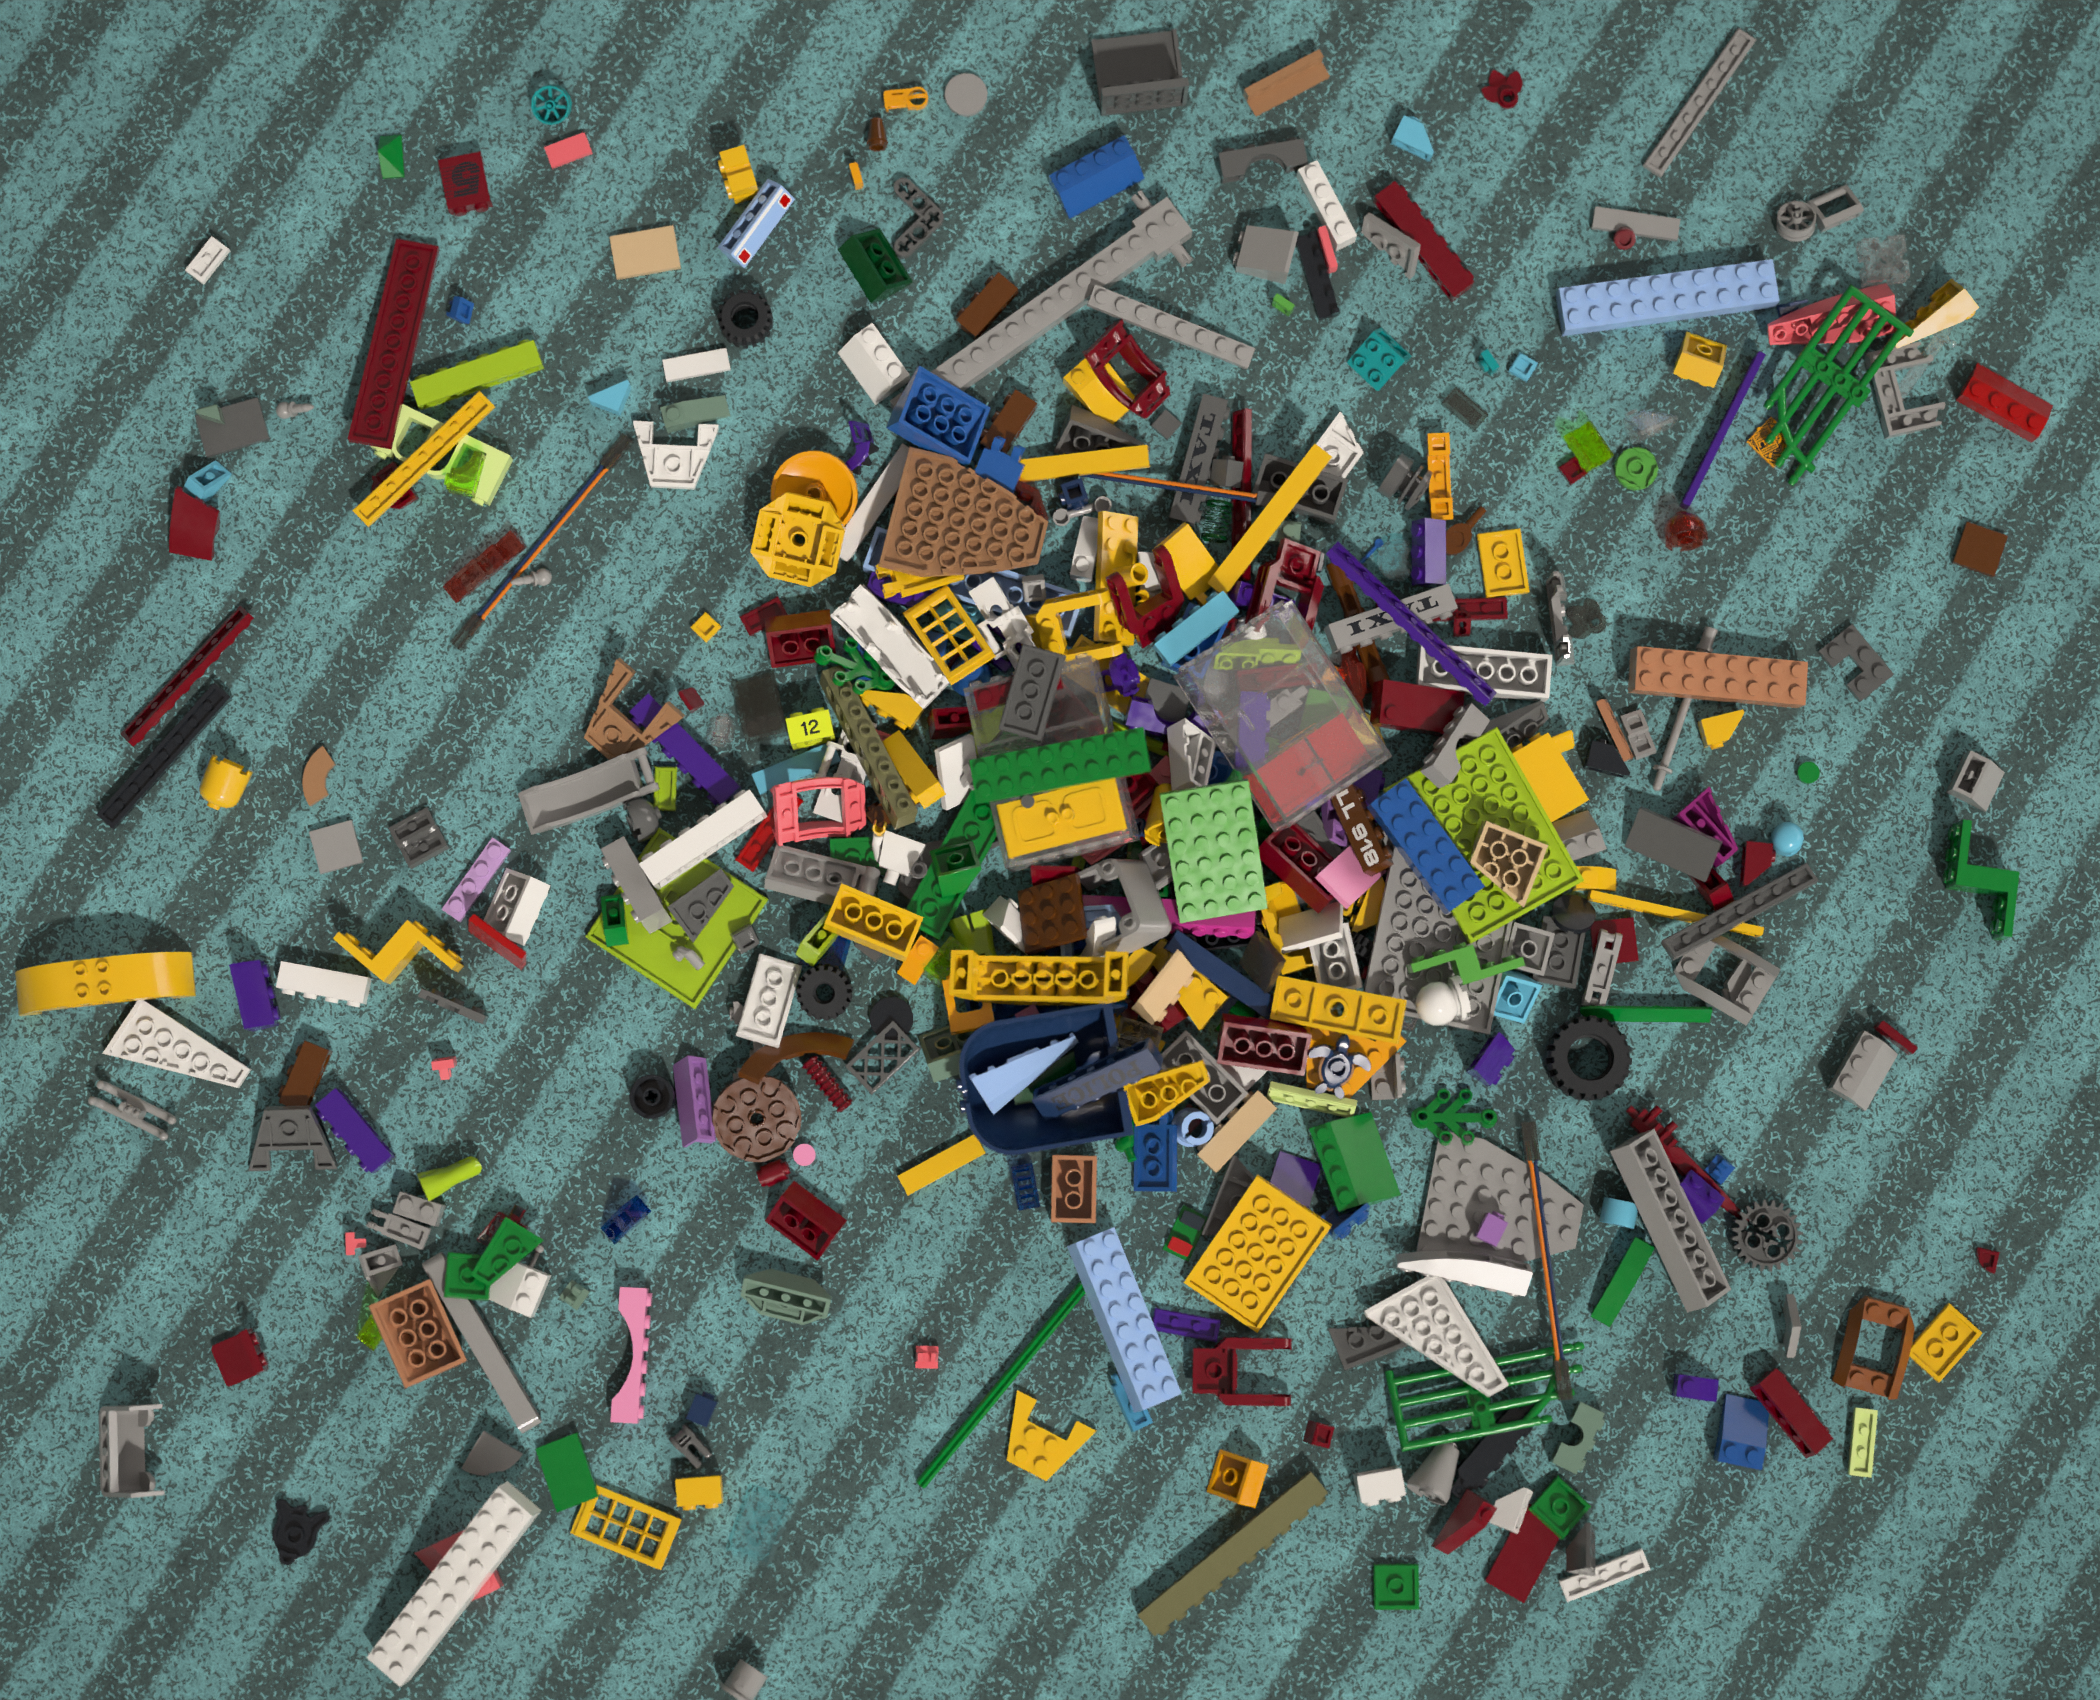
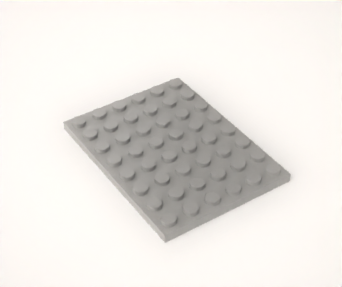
M1393 844V857L1391 858L1394 865L1388 868L1363 992L1405 999L1407 1003L1404 1016L1422 1020L1415 1008L1416 996L1421 988L1431 982H1442L1448 985V979L1455 975L1450 961L1408 974L1406 965L1411 964V959L1424 955V958L1427 959L1433 957L1432 952L1441 949L1449 952L1453 950L1452 946L1463 942L1466 943V946L1469 944L1451 912L1444 915ZM1513 921L1470 944L1474 946L1481 969V965L1494 961L1495 965L1503 963L1502 958L1506 956ZM1502 973L1461 985L1462 992L1467 991L1471 1012L1467 1014H1469L1470 1018L1459 1020L1455 1016L1451 1022L1445 1025L1490 1035Z

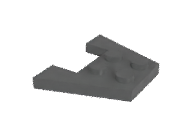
M311 1106L265 1107L249 1171H270L272 1168L270 1151L313 1150L316 1170L338 1168L335 1156Z

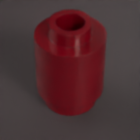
M781 1159L761 1166L756 1173L762 1187H771L789 1179L788 1174L791 1171L786 1161L782 1162Z

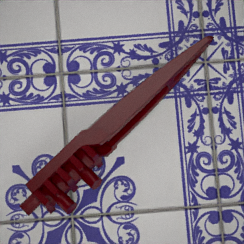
M1632 1105L1625 1110L1632 1117L1629 1125L1638 1134L1655 1129L1672 1167L1678 1173L1684 1176L1692 1169L1725 1198L1721 1207L1738 1219H1741L1738 1215L1740 1209L1681 1147L1676 1145L1678 1141L1671 1133L1678 1125L1671 1121L1664 1128L1655 1119L1662 1112L1657 1105L1650 1112L1643 1107L1637 1111Z

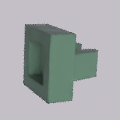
M571 1279L559 1298L575 1310H578L590 1294V1291Z

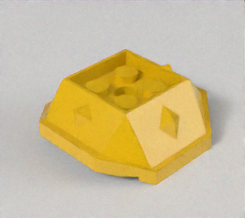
M786 492L759 510L751 554L768 577L812 587L837 572L846 529L831 502ZM795 534H802L805 537V543H797Z

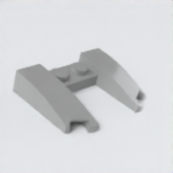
M1921 342L1907 344L1899 348L1894 347L1872 378L1882 416L1880 422L1885 439L1940 426L1942 423L1941 421H1936L1938 409H1945V402L1905 410L1895 371L1934 361L1931 354L1925 358L1917 349ZM1882 350L1869 352L1864 356L1867 370Z
M1553 571L1546 580L1556 667L1574 665L1573 639L1568 634L1567 625H1563L1562 617H1565V606L1560 603V601H1566L1567 599L1564 575L1559 571Z

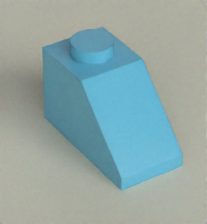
M1404 115L1391 144L1430 162L1434 151L1424 124L1420 123V120L1414 116L1407 117Z
M215 460L190 475L183 487V492L193 498L198 497L206 503L232 474Z

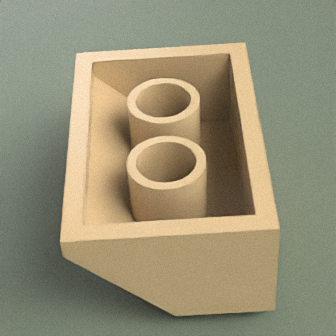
M1178 949L1131 1008L1151 1025L1156 1020L1159 1023L1168 1013L1165 1010L1168 1004L1174 1005L1181 996L1178 991L1182 986L1187 988L1194 979L1192 973L1195 969Z

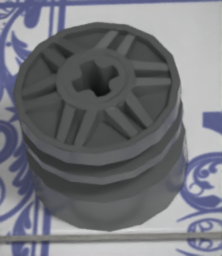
M1401 453L1377 492L1388 499L1396 492L1399 493L1397 504L1400 505L1404 498H1407L1408 502L1404 509L1409 511L1411 507L1419 502L1427 490L1433 472L1428 470L1425 476L1421 477L1420 473L1424 466L1421 465L1413 472L1411 468L1414 460Z

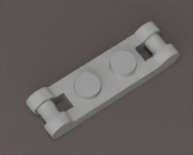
M1599 930L1585 992L1582 996V1006L1606 1005L1623 935L1621 933L1615 932L1611 934L1607 930ZM1606 941L1612 943L1611 949L1604 948ZM1593 991L1600 992L1598 998L1592 997Z

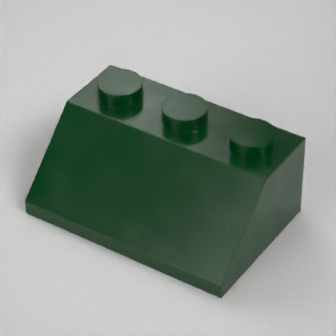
M880 228L852 235L838 248L844 262H846L870 303L885 300L913 283Z

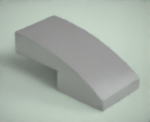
M1641 709L1620 716L1635 760L1655 754L1657 750L1649 734V727Z

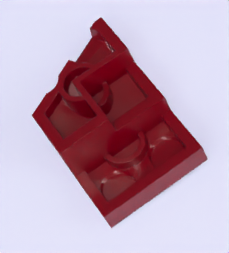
M177 486L175 488L171 513L169 553L212 561L214 558V538L220 529V511L211 505H207L198 497H191L183 492L182 487Z

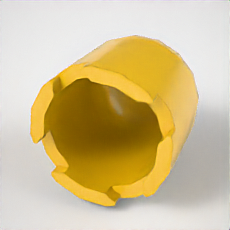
M211 755L199 786L200 794L208 801L207 806L219 810L220 807L232 808L239 802L253 772L251 770L244 772L242 771L244 766L226 758L223 761L217 760V755Z

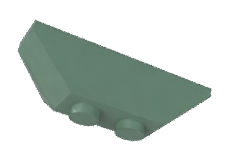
M775 1269L745 1275L740 1295L761 1315L801 1325L817 1321L821 1318H827L832 1298L814 1279Z

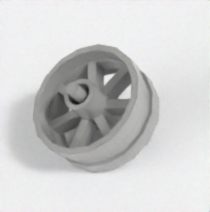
M1791 201L1784 204L1777 214L1776 229L1778 234L1784 239L1794 242L1808 239L1815 231L1816 212L1812 206L1802 201ZM1812 221L1810 226L1805 223Z

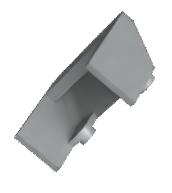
M1106 859L1076 873L1080 876V882L1088 891L1118 877L1122 884L1132 912L1124 915L1119 922L1121 935L1102 943L1103 948L1107 952H1128L1130 954L1170 933L1171 922L1150 868L1143 860Z
M162 1404L101 1407L99 1411L100 1489L104 1497L136 1498L164 1495V1490H154L156 1480L150 1472H145L144 1427H148L154 1420L153 1409H162Z

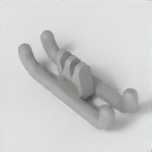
M100 1080L96 1083L98 1089L104 1090L124 1101L120 1103L119 1107H116L100 1098L91 1096L88 1099L90 1105L96 1106L133 1124L163 1141L167 1140L169 1135L166 1131L143 1119L146 1113L149 1112L172 1125L177 1121L174 1115L108 1082Z

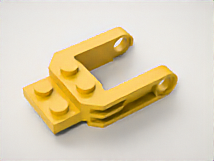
M1100 588L1046 599L1038 613L1025 615L1026 620L1034 631L1031 636L1035 646L1066 655L1064 666L1122 654L1124 651L1121 641L1109 644L1098 643L1067 650V641L1059 614L1060 612L1107 603L1111 600L1109 589Z

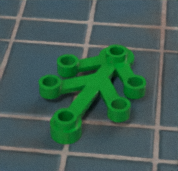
M847 638L843 644L844 650L849 653L853 661L832 653V649L826 645L818 647L814 653V660L820 665H827L829 662L851 670L846 673L843 671L835 672L832 681L837 686H842L845 682L864 676L870 678L871 680L866 682L861 679L855 681L852 689L856 694L861 695L873 688L887 691L895 685V682L884 672L878 662L865 650L863 657L870 662L873 670L867 668L856 649L858 642L854 638Z
M1440 1089L1436 1098L1426 1108L1418 1107L1411 1114L1412 1124L1419 1129L1427 1128L1438 1138L1439 1143L1443 1146L1451 1143L1452 1134L1449 1131H1442L1435 1123L1446 1125L1460 1138L1463 1145L1469 1146L1474 1141V1134L1471 1131H1465L1457 1123H1480L1484 1128H1492L1497 1121V1114L1491 1109H1485L1481 1113H1456L1464 1104L1471 1101L1472 1092L1469 1089H1462L1458 1098L1443 1113L1434 1112L1441 1104L1449 1101L1450 1092L1447 1089ZM1444 1093L1447 1095V1098L1442 1099L1439 1095ZM1463 1093L1468 1094V1095H1469V1098H1468V1099H1464V1098L1462 1097V1094H1463ZM1423 1114L1426 1116V1119L1420 1120L1418 1116ZM1490 1114L1493 1119L1487 1120L1485 1115ZM1446 1135L1449 1137V1140L1443 1141L1441 1137ZM1464 1136H1470L1471 1141L1464 1140Z

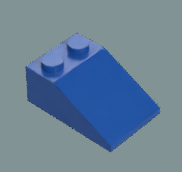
M1725 1394L1713 1460L1762 1470L1766 1451L1769 1412L1760 1401Z

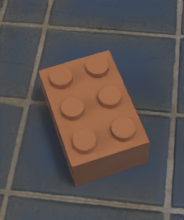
M1052 1155L1051 1222L1096 1223L1097 1156Z

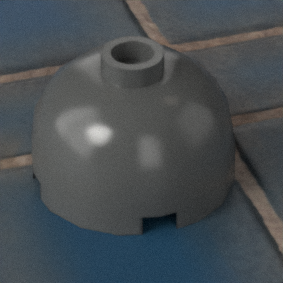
M642 798L631 799L622 803L623 810H628L629 812L626 820L634 839L637 838V843L652 838L658 831V820L662 819L659 808L657 806L653 807L648 800Z

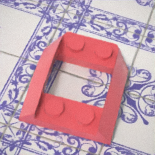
M818 777L775 785L770 789L773 793L775 829H772L778 846H782L783 843L790 841L799 842L823 837L851 838V834L855 830H860L866 825L865 785L863 783L845 777ZM824 788H841L842 823L837 821L798 823L797 792Z

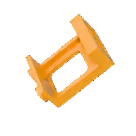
M950 975L946 976V980H942L951 1035L973 1032L985 1024L994 1022L991 1003L982 1002V1008L979 1010L963 1013L957 1012L954 996L949 994Z

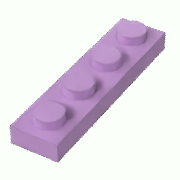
M492 837L442 910L461 922L511 850Z

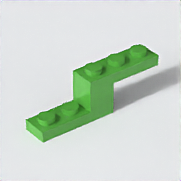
M1463 942L1452 946V951L1445 952V949L1432 952L1433 957L1425 959L1424 955L1411 959L1412 963L1406 965L1408 974L1450 961L1454 975L1460 976L1463 983L1459 984L1461 986L1525 966L1523 957L1515 958L1514 954L1502 958L1503 963L1495 965L1494 961L1482 964L1481 969L1474 946H1466V943Z

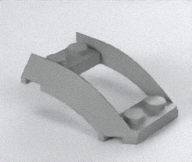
M1720 935L1683 955L1674 973L1684 991L1705 1001L1746 1026L1781 969ZM1715 946L1728 951L1755 967L1734 1003L1694 982Z

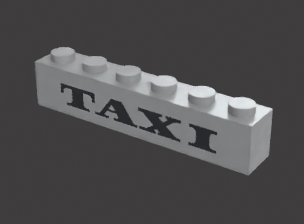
M1449 584L1400 600L1425 625L1433 623L1432 619L1438 617L1444 620L1453 616L1452 613L1458 608ZM1379 607L1328 624L1324 628L1332 652L1340 651V654L1352 651V647L1359 644L1360 647L1368 646L1373 643L1372 640L1379 637L1381 641L1393 636L1392 633L1400 631L1401 634L1407 632L1403 627L1398 626L1386 611H1382Z

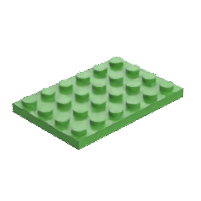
M1248 778L1159 793L1179 922L1185 923L1268 909Z

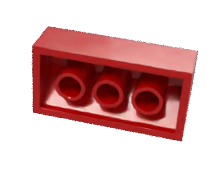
M1978 363L1975 365L1956 401L2031 443L2040 436L2049 420L2053 407L2050 403Z

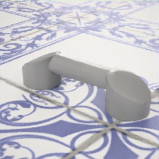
M1099 496L1093 503L1085 505V508L1078 511L1059 508L1054 511L1052 519L1056 525L1065 526L1071 518L1094 511L1109 512L1112 503L1108 497Z

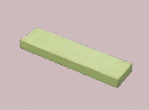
M1272 1081L1270 1082L1266 1097L1269 1101L1346 1118L1354 1115L1357 1106V1100L1345 1097L1339 1099L1335 1095L1327 1093L1316 1094L1313 1090Z

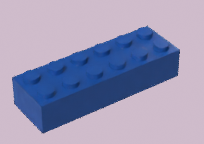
M1406 778L1367 806V809L1444 915L1485 887Z

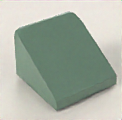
M216 404L196 410V413L203 419L225 424L222 409Z

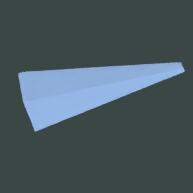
M1070 1033L1069 1037L1063 1041L1057 1042L1053 1040L1050 1042V1046L1040 1050L1036 1047L1007 1059V1063L1000 1067L990 1066L987 1068L988 1072L978 1076L973 1073L969 1077L994 1115L1079 1042L1075 1035Z

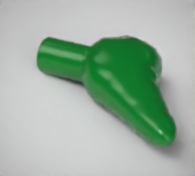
M1131 1119V1120H1132L1133 1131H1134V1124H1135V1123H1134V1120ZM1134 1135L1118 1137L1115 1140V1149L1119 1152H1124L1128 1162H1133L1137 1159L1132 1149Z

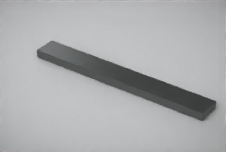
M1805 863L1663 939L1661 945L1671 960L1674 961L1813 886L1819 880L1809 865Z

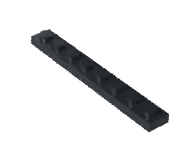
M213 683L96 815L115 830L227 705L232 697L217 684Z

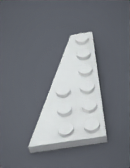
M138 1000L102 1053L240 1088L251 1071L250 1068L145 1000Z

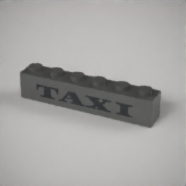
M1203 393L1179 479L1180 483L1205 486L1206 481L1210 482L1211 462L1213 459H1217L1219 448H1215L1217 440L1222 441L1225 428L1221 427L1223 419L1228 420L1231 409L1227 407L1228 400ZM1176 491L1168 521L1180 525L1186 522L1191 528H1194L1195 522L1199 523L1202 515V510H1199L1200 502H1205L1207 495Z

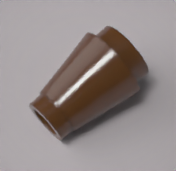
M878 117L872 118L869 124L867 145L871 151H883L888 144L883 120Z

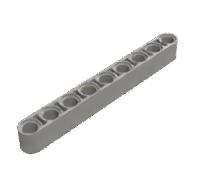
M441 1251L423 1262L422 1266L516 1426L523 1434L540 1424L542 1419L472 1300L443 1298L447 1258Z

